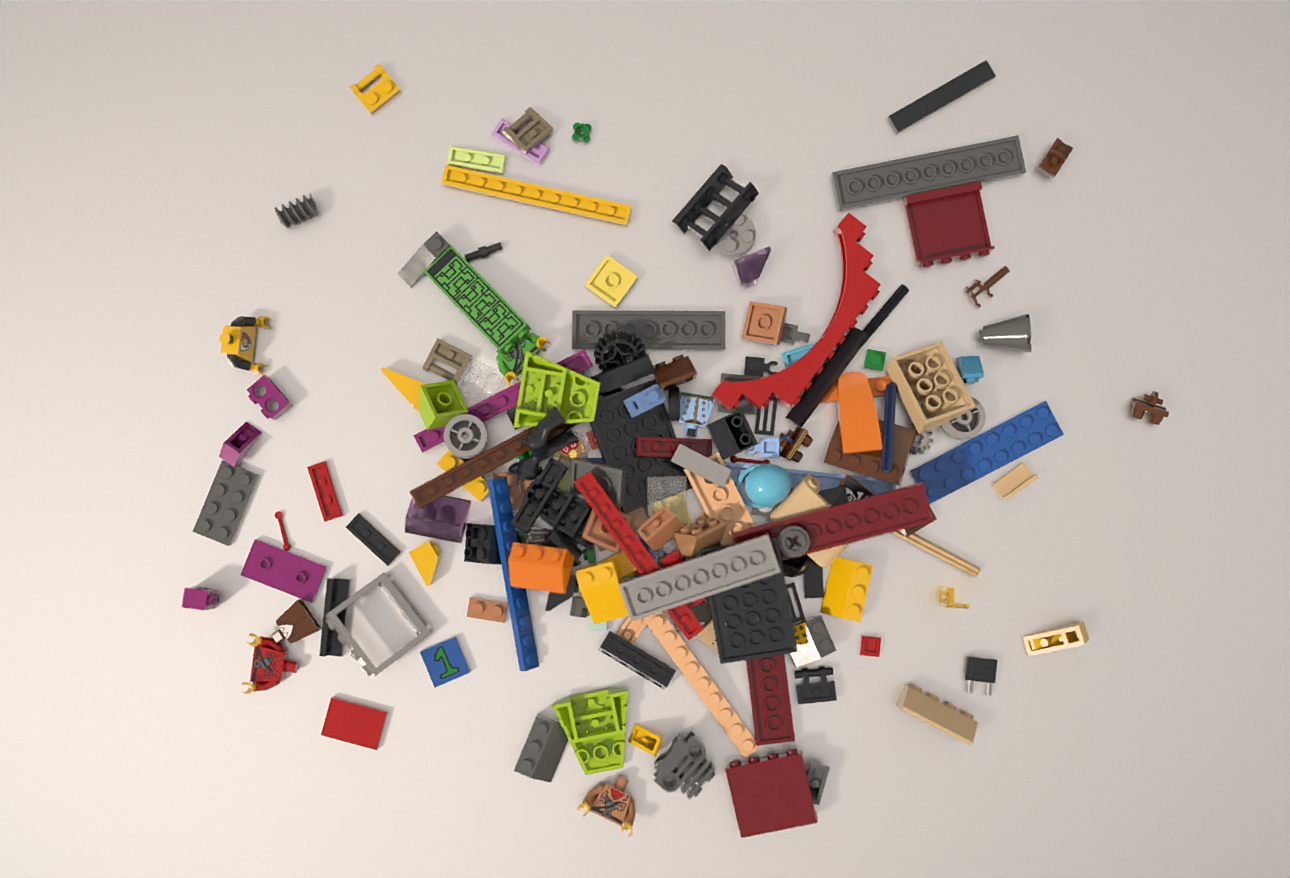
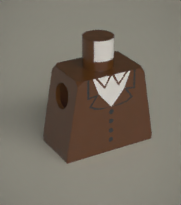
M299 599L275 621L280 629L274 632L272 637L277 643L287 638L289 643L292 644L322 630V627L303 599Z

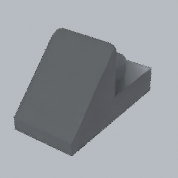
M810 761L807 777L813 803L819 805L830 767Z

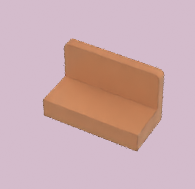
M664 505L642 524L636 532L654 552H657L674 537V533L679 531L683 525L668 507Z

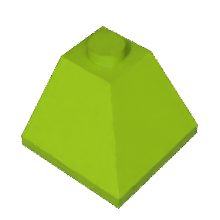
M454 380L420 385V416L427 430L444 427L452 418L468 413V409Z

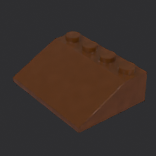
M878 419L883 444L884 421ZM838 420L823 463L900 486L917 430L895 424L892 472L883 473L881 470L882 450L843 454Z

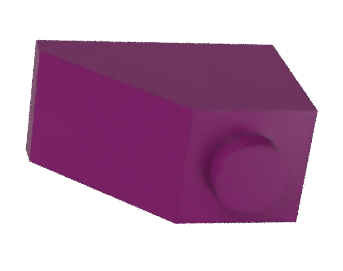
M245 422L223 443L219 457L235 467L246 457L262 432L248 422Z

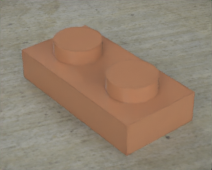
M470 597L467 617L505 623L508 603Z

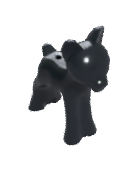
M556 406L538 422L537 426L528 433L526 438L521 440L523 444L529 447L532 455L511 464L508 471L511 474L518 473L517 485L521 484L524 480H534L542 473L543 468L539 466V462L548 459L559 450L579 442L569 426L557 436L547 440L549 432L554 427L566 422Z

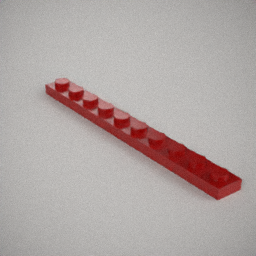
M587 472L574 482L576 487L640 575L660 570V567L591 472ZM686 604L666 610L687 640H690L704 630Z

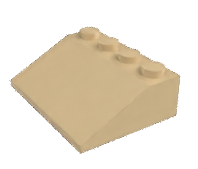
M942 341L890 359L886 371L893 384L896 385L897 392L919 434L935 429L976 408Z

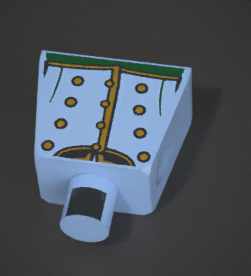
M680 391L679 423L686 425L685 436L696 437L698 427H706L715 402L713 398Z

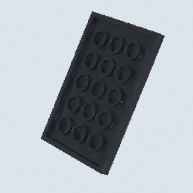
M655 379L597 399L594 421L589 422L604 464L626 469L624 505L620 507L624 514L693 488L684 471L685 468L671 462L672 457L636 456L637 436L676 438L664 402L631 418L623 402L625 399L657 384Z
M778 536L769 538L781 570L780 573L708 596L720 664L798 652ZM738 543L701 549L700 554L702 556Z

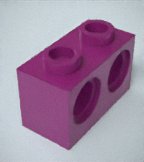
M263 375L247 389L250 393L248 397L254 404L258 403L262 407L260 411L267 419L276 420L293 406L269 376ZM264 386L266 393L260 397L258 391ZM277 401L279 404L278 409L272 411L271 403Z
M198 586L184 588L181 607L204 611L214 609L219 603L220 595L217 594L218 589Z

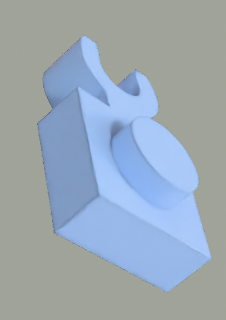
M760 438V443L754 446L753 451H747V454L754 455L760 452V457L780 458V438Z

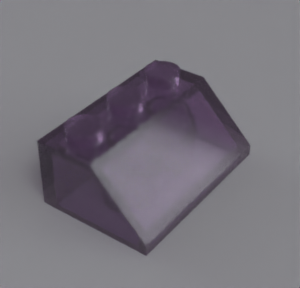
M443 496L418 510L412 499L405 518V533L462 543L471 501Z

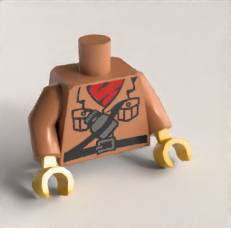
M619 775L615 784L607 781L605 784L595 786L588 791L582 804L576 808V812L583 808L585 810L583 817L591 811L622 826L620 835L622 836L623 830L626 829L629 831V838L633 832L632 826L636 815L635 802L631 798V793L625 790L629 780Z

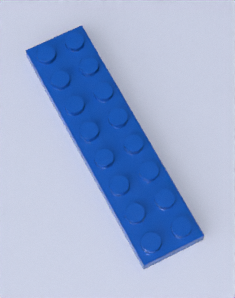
M1044 401L910 470V473L916 484L923 482L928 502L931 504L1064 434L1047 401Z

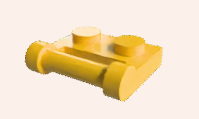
M380 64L376 65L375 69L356 85L352 84L350 86V89L371 115L401 92ZM379 75L383 77L380 82L365 94L360 92Z

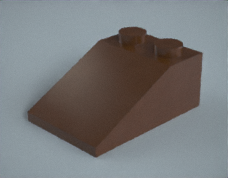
M679 355L672 358L673 362L666 364L664 361L654 365L656 373H653L662 392L668 390L669 387L679 386L696 379L697 371L688 356Z

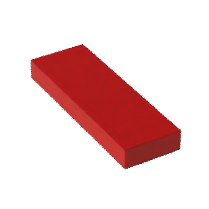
M327 461L307 467L324 522L344 516Z

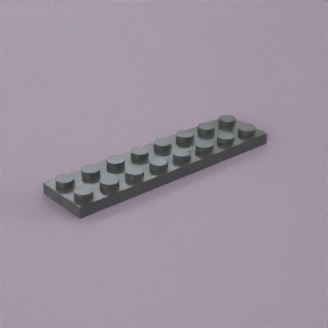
M572 310V349H595V344L598 343L599 337L603 338L605 332L610 335L612 329L616 333L620 328L623 333L628 329L629 335L635 332L636 338L640 337L641 343H644V350H725V311ZM614 345L609 346L607 349H612Z

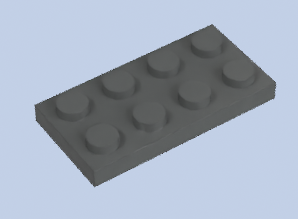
M222 460L193 532L230 546L259 475L239 466L233 467Z

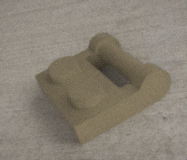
M529 107L525 110V114L511 126L505 127L502 130V134L508 140L510 139L523 153L527 154L553 132V127L535 110ZM530 119L533 120L528 126H526V127H525L521 132H519L517 135L514 133V132H516L521 126H523L528 120H530Z
M437 338L422 369L430 370L447 380H454L457 386L472 355ZM436 358L457 369L456 374L454 375L433 364L434 359Z

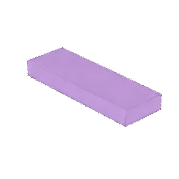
M501 118L492 132V136L541 165L550 148L540 142L527 154L523 153L510 139L508 140L502 134V130L512 124ZM518 129V130H517L516 132H514V133L517 135V134H518L519 132H521L522 130Z

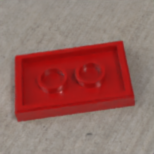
M331 697L321 735L377 750L388 712Z

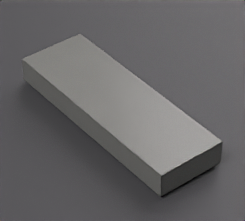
M679 444L671 462L722 488L732 471Z

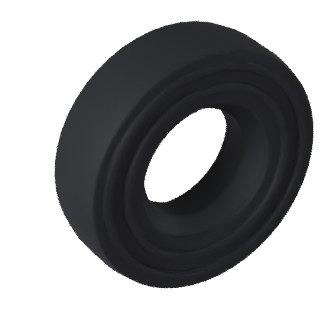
M677 386L669 387V421H679L680 389Z

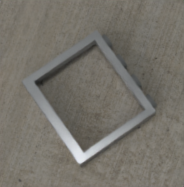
M384 572L325 616L329 628L336 630L339 634L337 636L339 641L344 646L347 645L349 647L351 657L355 661L359 660L362 664V671L368 677L371 676L372 679L431 634ZM379 585L418 637L376 668L336 615Z

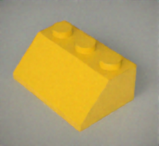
M837 557L830 566L820 612L861 622L873 565Z

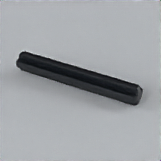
M901 284L862 331L866 332L869 338L905 297L909 289Z

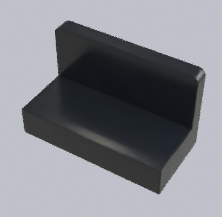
M553 528L542 544L545 547L567 549L575 557L572 567L579 566L581 561L578 559L583 554V551L559 530Z

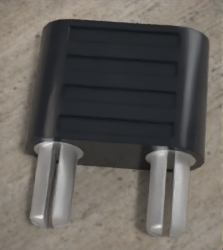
M967 656L965 680H967L966 693L972 694L974 681L986 682L985 695H992L993 683L996 681L998 660Z

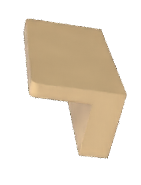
M1022 462L994 482L992 487L1002 500H1008L1035 481L1038 476L1036 474L1033 475L1025 463Z

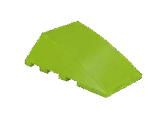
M526 351L513 428L537 426L538 422L554 406H556L566 420L564 423L593 422L600 382Z
M608 687L577 693L551 704L585 775L624 768L628 689Z

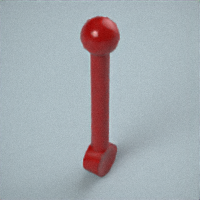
M735 455L730 458L732 463L770 464L768 459L763 461L737 458Z
M277 511L275 518L279 522L284 542L283 549L289 550L290 544L287 542L282 522L283 514Z

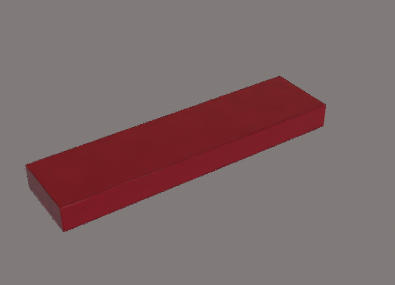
M637 436L636 456L673 458L679 444L708 458L712 456V439Z

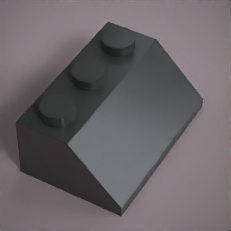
M537 714L515 766V772L532 779L551 783L568 742L567 735L559 722Z

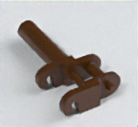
M1004 266L988 279L983 286L980 280L975 279V283L970 288L965 287L966 293L970 295L969 299L977 308H980L981 305L977 303L976 296L984 291L992 298L993 294H990L989 288L1009 273L1010 270ZM978 286L980 290L974 294L972 290Z

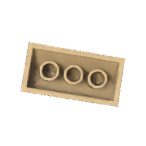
M905 684L895 704L898 708L972 746L978 722L973 720L974 716L966 711L960 713L956 711V706L948 702L945 705L938 702L939 697L931 693L927 696L921 693L923 689L914 684L909 687Z

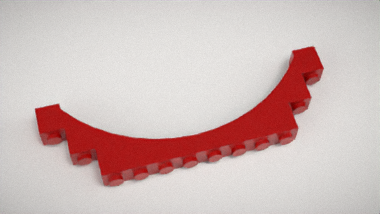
M848 213L834 230L838 235L843 263L840 296L828 327L809 352L788 368L770 376L744 382H727L724 379L711 394V398L727 410H730L732 407L736 409L742 401L740 396L757 409L762 406L766 407L772 399L770 395L787 408L792 405L796 406L802 398L800 393L803 389L807 391L813 383L811 381L812 377L819 375L824 368L823 362L826 359L830 360L834 355V347L837 344H842L847 337L844 335L846 331L853 329L858 322L855 320L857 316L865 313L869 307L867 305L870 299L874 300L880 292L878 288L881 284L864 272L872 265L873 262L870 260L874 255L858 244L866 234L863 232L867 227Z

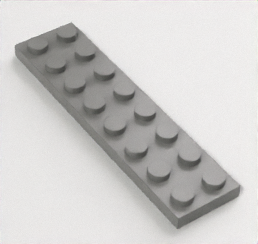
M768 534L636 577L622 582L618 586L632 622L780 573L781 570Z

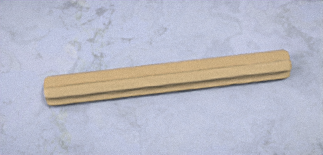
M901 530L892 532L903 540L974 577L980 572V568L915 533L904 538Z

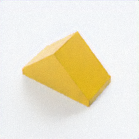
M635 724L628 742L656 757L663 741V735Z

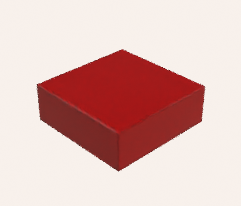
M861 635L859 655L879 657L881 637Z

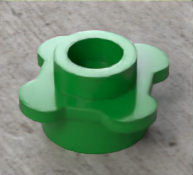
M575 123L573 125L574 134L572 139L574 141L583 140L584 142H589L591 139L589 136L592 129L591 125Z

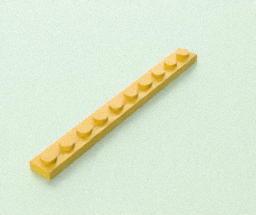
M445 165L441 183L445 186L626 226L628 225L631 206L449 165Z

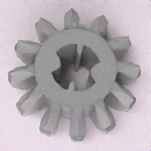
M913 423L909 424L910 429L917 430ZM917 431L916 436H920L921 439L918 440L919 444H917V441L913 443L912 455H916L917 451L920 454H924L923 448L926 450L930 449L927 443H933V439H928V436L933 434L932 432L919 434Z

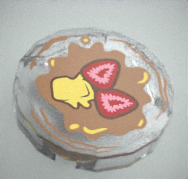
M575 431L572 432L579 442L569 445L552 455L556 461L566 465L568 469H571L572 458L578 457L587 460L590 452L589 443L586 438Z

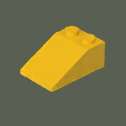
M616 558L581 567L575 571L581 594L594 624L629 616L618 584L622 583V578Z

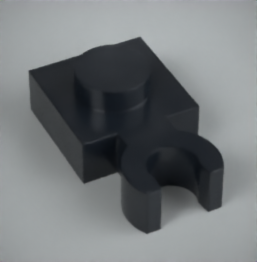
M746 356L744 375L762 378L764 372L768 375H773L777 372L770 371V366L778 365V362L770 361L768 364H765V358Z

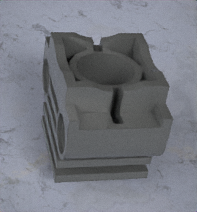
M692 731L686 737L678 733L669 749L660 754L654 761V768L657 770L653 774L656 777L654 782L667 792H674L680 787L683 794L686 792L689 799L692 796L697 797L702 791L701 786L704 782L711 781L716 774L714 772L716 770L712 761L709 763V759L706 757L704 742ZM695 746L701 748L700 751L697 753H693L691 751V749ZM669 776L675 778L673 782H667L665 779Z

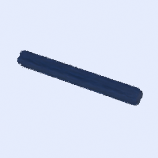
M887 384L885 390L881 462L883 473H891L893 466L897 390L895 384Z

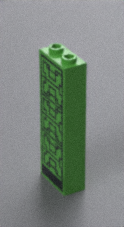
M452 245L423 271L503 355L511 352L520 339L523 340L528 336L531 329L530 326Z

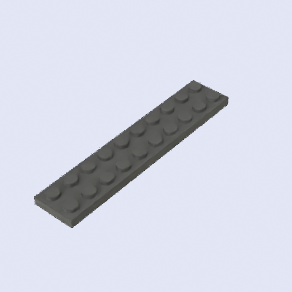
M1019 135L836 171L832 172L831 175L840 211L905 198L909 195L1021 175L1026 173Z

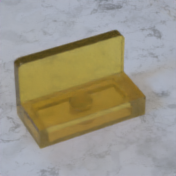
M939 586V606L945 608H969V604L954 602V588Z

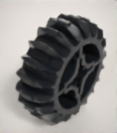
M620 328L616 333L612 329L610 335L605 332L603 338L599 337L598 343L595 344V363L599 364V370H609L626 363V360L631 358V355H635L633 359L645 355V345L641 343L640 337L636 338L635 332L629 335L628 329L625 333ZM614 345L612 349L604 353L609 346Z

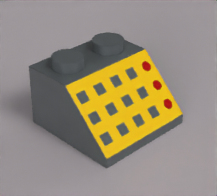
M821 615L811 616L793 625L798 652L790 653V657L795 667L818 660L837 651Z

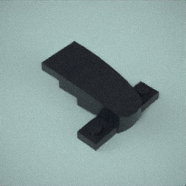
M550 458L540 476L527 487L523 496V503L510 523L528 534L539 517L566 537L591 551L595 544L582 539L581 536L591 514L592 507L588 503L576 498L573 494L557 488L568 467Z

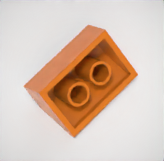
M513 542L508 560L510 585L517 588L565 594L575 557L567 549Z

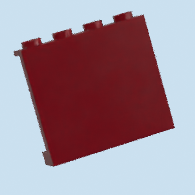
M981 181L909 195L903 199L916 266L922 265L923 268L934 266L936 262L948 264L953 262L952 259L968 260L971 259V255L978 254V257L990 255V252L995 249L994 246H991L980 194L982 190Z
M797 748L786 750L785 754L779 755L778 752L767 754L766 758L760 759L759 756H754L742 763L740 760L729 762L725 771L741 838L818 823V815L812 799L802 750L798 751Z

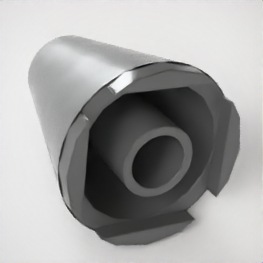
M1030 314L983 326V330L979 331L980 342H984V346L1031 352Z

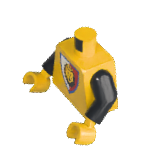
M240 316L233 320L230 326L223 327V333L220 335V342L222 343L221 353L227 356L231 366L246 371L251 370L255 375L264 374V372H260L258 367H265L264 363H251H253L256 336L255 325L269 328L270 325H264V320L270 319V317L259 316L256 319L255 317Z

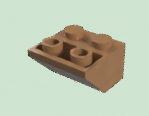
M700 517L693 524L681 526L680 530L674 533L680 555L693 556L699 553L701 549L722 541L727 526L726 520Z

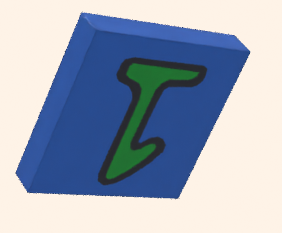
M453 637L420 652L434 688L471 672L457 637Z

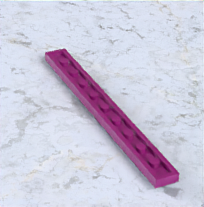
M585 349L556 363L577 373L593 367ZM521 381L467 408V414L473 415L484 422L516 406ZM446 426L430 430L425 429L413 435L422 452L444 442Z

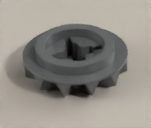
M795 525L786 527L778 538L780 550L789 557L802 556L810 545L808 533L802 527ZM798 534L797 541L801 545L794 544V546L789 548L791 543L789 538H794Z

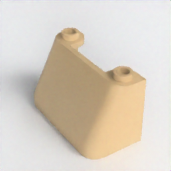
M808 473L790 491L788 497L771 512L772 522L831 507L818 494L820 491L819 481ZM849 544L807 555L824 568L829 566Z

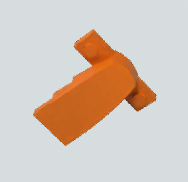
M861 372L844 373L820 402H837L843 454L882 450L879 422L873 398L885 397L886 385L890 384L889 376L867 378L866 374Z

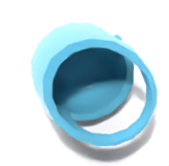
M762 463L754 465L740 474L736 482V488L745 505L753 508H770L783 502L788 497L791 491V479L784 468L775 464ZM747 473L749 474L745 480V490L748 497L755 504L748 502L741 492V482Z

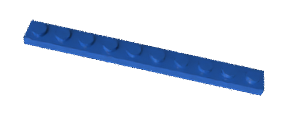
M507 477L488 480L487 483L520 671H527L539 667L526 589L510 585L508 560L513 542L518 543L515 526L510 523L514 517Z

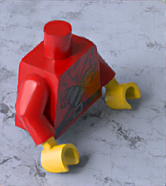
M254 633L249 634V636L255 637L253 642L247 641L250 646L254 647L250 682L253 683L242 682L241 685H248V690L242 691V693L250 694L252 691L269 690L279 685L280 681L286 678V672H297L298 662L288 661L289 652L285 651L283 645L277 643L273 638L258 637Z

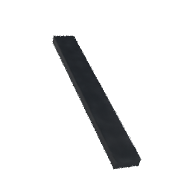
M645 354L589 378L600 382L599 396L656 373L649 354ZM517 407L507 411L513 427Z

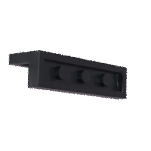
M327 578L319 656H343L344 645L337 638L339 634L336 630L329 628L325 616L349 598L351 579ZM348 607L336 615L345 628Z
M611 631L608 632L598 649L601 653L663 690L667 688L676 672L675 669Z

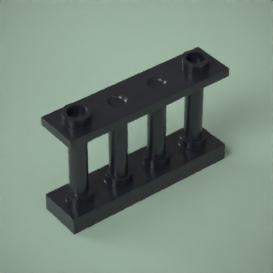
M720 164L672 220L674 225L683 234L688 229H691L702 237L700 241L708 251L718 243L720 238L759 194L753 183L749 182L744 188L733 181L732 174L723 164ZM726 185L739 193L733 202L719 194ZM713 200L727 208L720 217L707 209ZM701 214L714 222L708 231L694 223Z

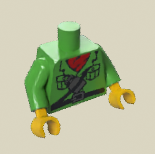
M529 332L526 338L520 339L515 344V348L511 352L503 355L498 349L496 350L498 353L496 361L499 371L509 386H512L510 383L512 379L519 380L517 376L523 371L526 351L535 355L541 349L546 351L543 346L547 342L551 344L548 339Z

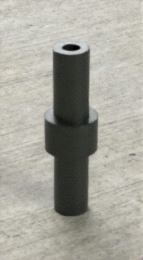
M498 242L487 247H479L478 250L464 256L466 261L469 262L480 257L482 259L488 257L489 254L503 248L501 243Z

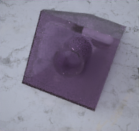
M770 246L733 261L732 269L740 287L745 286V288L756 285L755 281H758L770 254Z

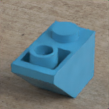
M960 356L956 358L957 371L964 384H974V382H978V379L984 377L979 356Z

